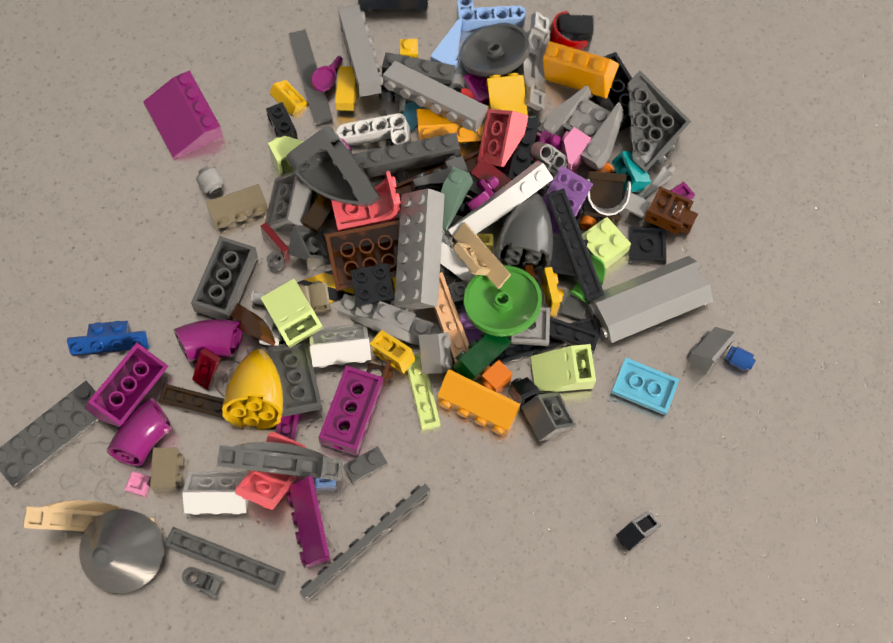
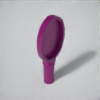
M338 55L329 66H321L314 71L311 77V85L316 91L325 92L332 88L336 81L335 71L343 61V58Z

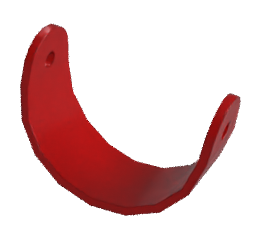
M563 11L556 14L549 26V41L577 50L584 49L588 44L587 41L568 40L558 32L555 26L558 16L570 15L569 12Z

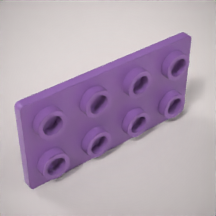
M563 166L559 168L543 198L551 218L552 231L555 234H560L546 195L564 188L576 217L593 185L592 182Z

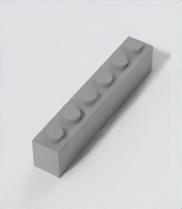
M359 4L338 8L339 20L359 95L363 97L381 93V85H384L382 74H378L380 72L379 63L374 60L376 59V53L374 48L371 49L373 46L372 38L367 35L369 34V28L367 23L364 24L366 22L364 11H360Z
M394 61L383 74V86L387 90L393 91L403 98L409 99L419 106H423L433 113L463 126L467 130L476 133L486 120L488 106L397 61Z

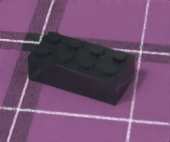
M613 52L604 56L619 64L607 99L596 95L594 97L602 108L612 112L618 102L621 103L624 112L619 128L621 130L631 126L628 106L630 98L627 83L632 77L617 52Z

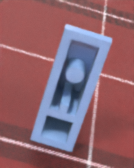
M461 19L457 20L432 53L430 61L455 65V69L459 64Z

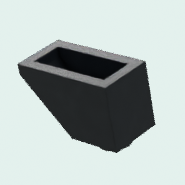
M526 377L513 380L508 392L513 401L520 404V411L522 410L521 406L536 395H539L540 390Z
M648 510L632 520L616 536L622 546L630 551L659 529L661 525Z

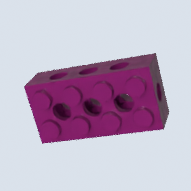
M347 365L345 366L318 437L321 445L358 456L384 385L383 377ZM356 391L363 392L359 395L354 394ZM349 409H355V410H356V411L353 412V413L347 412ZM344 426L349 427L347 431L340 430Z

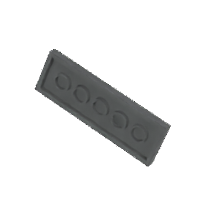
M87 381L80 384L0 447V472L12 487L15 488L99 421L98 418L84 409L87 402L96 392Z

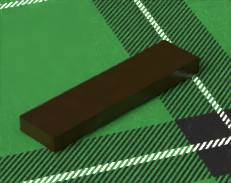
M164 383L158 400L159 404L226 421L222 415L223 398Z

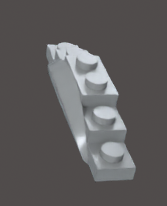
M535 12L531 15V28L526 32L530 42V52L526 60L519 66V75L524 77L525 105L541 111L544 109V99L546 98L543 57L548 45L550 30L549 18Z
M344 294L337 309L339 314L345 315L369 329L377 332L383 330L398 340L418 346V335L442 332V329L434 327L433 323L417 318L416 314L381 301L379 303L357 306L355 297Z

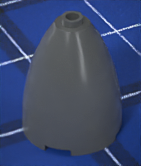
M537 193L532 194L511 211L501 229L494 252L495 257L505 262L507 266L517 267L522 270L528 265H532L533 269L542 268L543 270L551 265L553 252L552 223L548 208L543 198Z

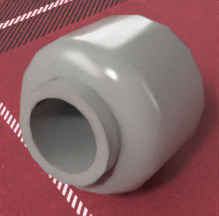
M205 166L198 171L199 174L196 177V181L204 193L213 195L223 188L224 179L215 167L209 168Z

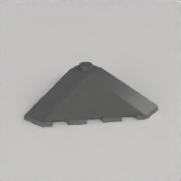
M638 71L627 83L630 98L628 102L629 116H631L630 141L632 142L633 150L631 158L646 173L691 121L641 71Z

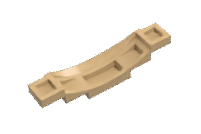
M87 500L60 501L43 507L26 506L23 528L85 532L89 524L101 514L125 508Z

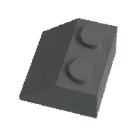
M559 392L536 395L521 406L525 418L529 421L533 433L539 441L551 439L577 426Z

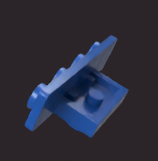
M128 321L96 322L89 324L87 336L67 338L71 355L131 350L136 343L145 349L149 347L146 331L129 332Z

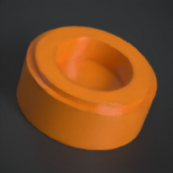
M584 215L580 217L579 227L588 231L598 222L593 217Z

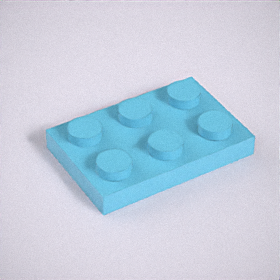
M625 357L611 393L666 416L680 379Z

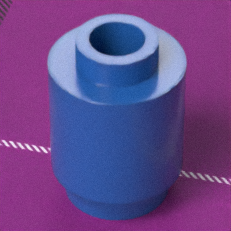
M731 346L725 358L729 361V364L743 371H746L747 368L751 370L756 361L753 359L754 354L738 346Z

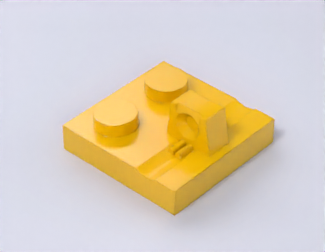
M552 267L544 268L541 280L546 307H550V317L557 315L560 302H562L564 297L563 288L557 289L558 276L556 273H553Z

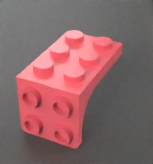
M386 171V177L383 182L374 186L381 199L372 206H352L331 200L338 232L398 220L400 197L399 193H396L395 177H391L390 171Z
M270 432L266 442L285 443L306 448L305 445L275 432ZM251 470L237 486L235 494L264 508L273 510L298 476Z

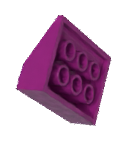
M190 70L173 77L143 101L173 159L223 137L221 126Z

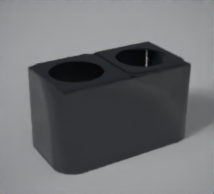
M560 15L557 20V30L568 40L591 42L594 31L593 15Z

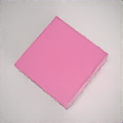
M131 471L124 490L145 497L151 482V476Z

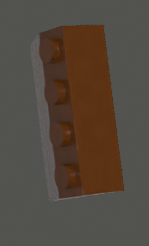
M400 220L325 234L336 291L353 288L351 270L387 263L391 279L396 278Z

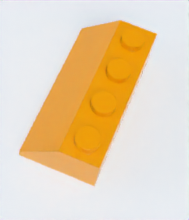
M550 41L543 57L545 80L577 90H581L587 85L591 94L607 99L619 66L615 61Z
M416 109L418 140L457 133L459 144L481 143L485 121L475 133L455 122L449 121L439 114L433 113L429 109Z
M449 369L437 395V402H439L441 407L445 409L451 408L457 411L456 413L461 417L474 419L476 424L483 427L486 425L492 428V431L498 435H508L520 407L519 403Z

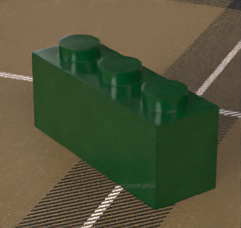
M483 332L480 335L482 339L479 342L475 339L468 346L470 350L467 353L463 350L455 358L457 362L452 367L460 375L473 380L512 343L507 336H494Z

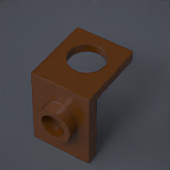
M387 360L386 366L369 363L366 372L370 373L374 369L380 370L382 373L381 377H383V386L386 387L388 380H392L394 369L391 368V360Z

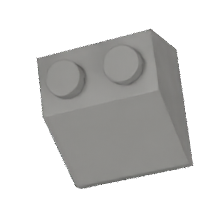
M714 327L711 332L707 330L700 338L703 341L699 345L695 343L690 349L689 353L691 355L688 361L706 374L726 352L738 334L718 327Z

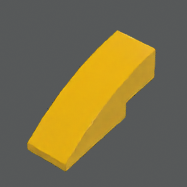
M340 66L336 89V110L354 111L356 96L354 72L352 66Z

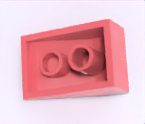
M488 109L477 164L483 158L493 166L504 167L525 134L528 115L510 110Z

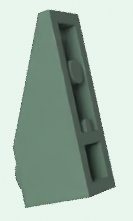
M454 166L441 189V193L445 194L443 229L446 231L473 184L470 173Z

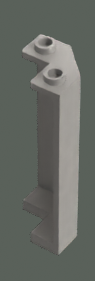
M690 256L684 257L603 290L605 295L590 300L588 309L592 315L600 319L602 326L600 327V332L603 338H607L613 343L712 302L713 296L710 283L707 278H702L699 272L701 267L698 261Z

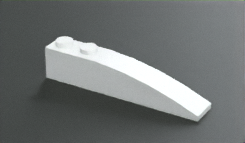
M535 162L494 193L487 201L469 212L447 230L453 237L463 223H467L477 234L521 204L551 181L553 177L543 163Z

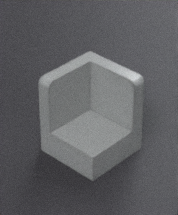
M630 193L629 201L620 215L627 218L629 213H632L642 218L651 202Z

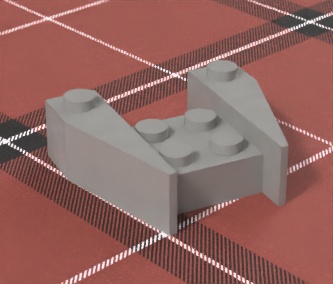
M586 85L548 114L537 131L539 133L547 131L563 138L567 131L570 132L573 127L577 128L592 138L581 154L585 164L597 171H601L611 156L624 112L619 102L612 112L591 102L592 94L589 86Z

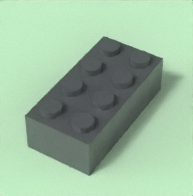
M219 237L191 301L194 312L216 319L232 320L230 316L240 301L258 258L256 247L225 237Z

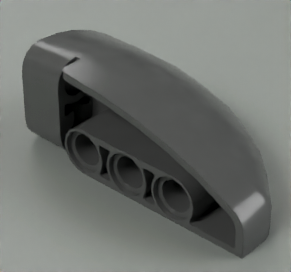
M330 126L320 129L286 156L296 175L312 190L323 197L341 204L362 207L372 206L381 199L352 152L347 149L338 134Z

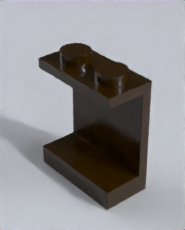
M588 171L587 179H590V182L593 183L590 189L592 203L603 209L619 205L622 202L626 174ZM587 197L585 198L583 216L593 217L597 221L598 217H608L611 222L622 219L620 212L609 216L600 214L591 206Z

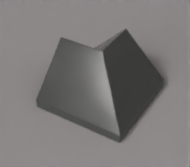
M294 226L292 228L288 255L302 258L308 271L330 263L327 242L321 229L316 233L308 227Z

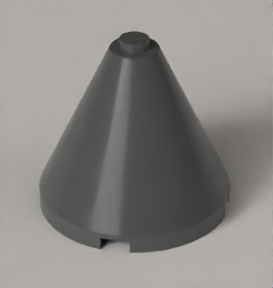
M129 509L111 510L94 519L86 528L79 547L80 563L85 575L98 588L111 593H128L148 584L159 571L162 556H164L163 538L157 525L145 514Z

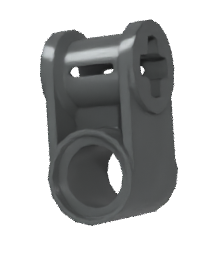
M188 567L182 573V580L187 587L216 599V592L224 578L196 567ZM196 573L198 575L197 580L192 583L188 582V575Z

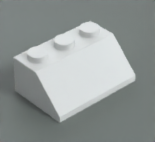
M361 324L324 328L309 337L313 367L324 368L328 365H345L350 362L363 363L371 360L367 327Z
M189 471L182 492L184 514L212 513L217 515L221 513H246L248 500L236 495L235 491L249 471Z

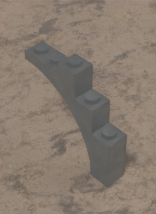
M454 155L448 157L442 168L431 171L432 174L425 175L423 173L415 176L410 184L412 190L442 188L453 166L469 173L463 156L456 157ZM471 174L473 184L467 195L474 198L482 190L477 185L479 179ZM511 211L498 219L502 227Z

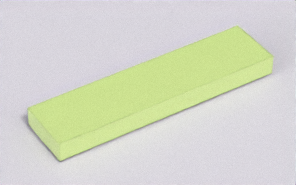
M420 353L414 354L415 361L407 369L422 431L440 427L441 424L429 375L422 374Z

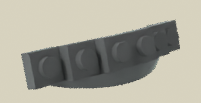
M252 442L239 444L234 447L220 445L217 466L341 481L344 460L330 459L328 456L317 451L291 444Z

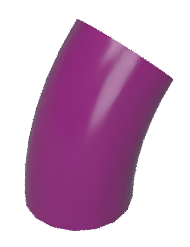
M204 320L173 329L188 362L198 359L200 351L204 348L217 356L234 357L242 337V331L238 329L241 322L233 320Z
M150 398L137 408L118 429L107 448V453L111 457L128 465L141 466L155 444L172 430L168 417L153 398Z

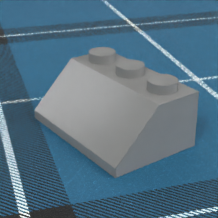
M295 172L275 178L265 222L273 230L292 233L294 226L306 227L301 223L310 209L314 190L306 185Z

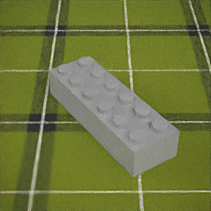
M427 188L402 194L395 307L408 310L438 307L444 193Z

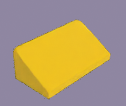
M287 80L273 83L269 92L270 95L278 103L283 102L291 116L308 105V102Z

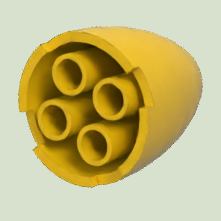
M262 349L253 350L244 357L234 371L227 386L222 415L233 426L241 429L243 426L257 427V430H266L275 427L281 422L283 411L281 380L273 360Z

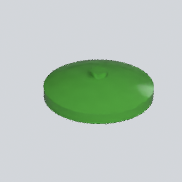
M503 265L511 275L500 289L486 275H475L471 279L464 293V307L468 319L477 329L494 336H512L523 332L536 321L542 306L541 290L536 280L520 268Z

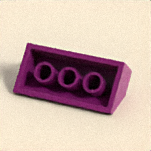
M136 343L90 398L84 409L103 422L121 427L169 366Z
M308 476L289 486L290 493H287L289 505L293 504L295 512H292L291 516L293 525H298L299 531L295 532L297 544H302L303 551L299 552L301 564H306L307 569L331 564L313 477Z

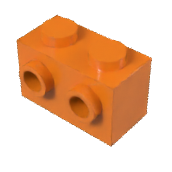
M498 360L493 366L488 365L482 371L480 385L502 394L510 386L513 373Z

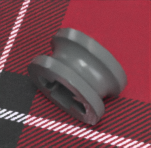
M271 252L267 256L268 267L274 271L282 269L284 266L283 255L280 252ZM274 258H277V260H279L278 264H274Z

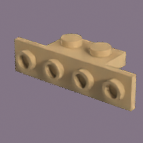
M463 223L453 236L458 242L453 247L457 257L467 264L468 270L472 274L486 275L500 289L511 274L468 224Z

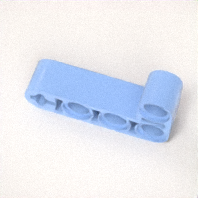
M457 0V19L462 20V31H476L484 26L497 23H509L522 28L525 25L526 9L522 6L474 8L473 0Z

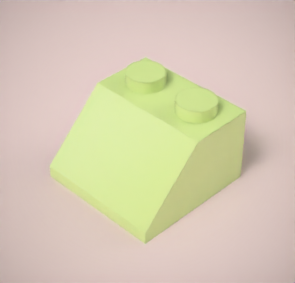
M283 136L274 138L268 143L271 161L279 177L294 172L286 156L304 141Z

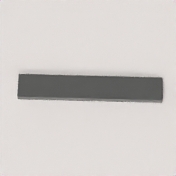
M306 29L289 33L315 125L333 121L325 92L316 91L311 85V77L317 69Z
M172 527L164 544L166 548L276 592L279 591L286 574L283 570L175 527Z

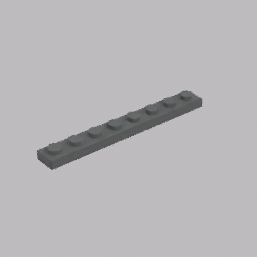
M426 484L421 487L419 485L410 492L411 496L408 499H401L395 505L396 509L391 513L389 511L380 518L381 522L379 524L370 526L364 532V537L360 540L358 538L349 545V550L345 553L340 552L333 559L334 563L329 567L324 566L317 573L318 576L313 581L310 579L301 586L302 590L300 591L305 601L307 602L430 495V488Z

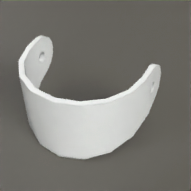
M627 182L623 201L613 208L603 209L594 205L590 199V191L586 197L591 206L600 214L607 216L615 215L627 205L630 197L631 183Z

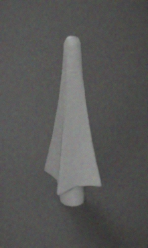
M669 165L667 168L663 166L641 198L646 199L656 189L672 179L671 175H673L672 172L675 170L674 166Z

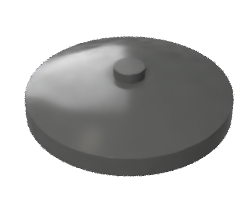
M497 23L484 26L470 34L462 43L460 48L462 65L469 73L479 77L507 74L519 67L528 57L530 52L529 38L522 28L513 24Z

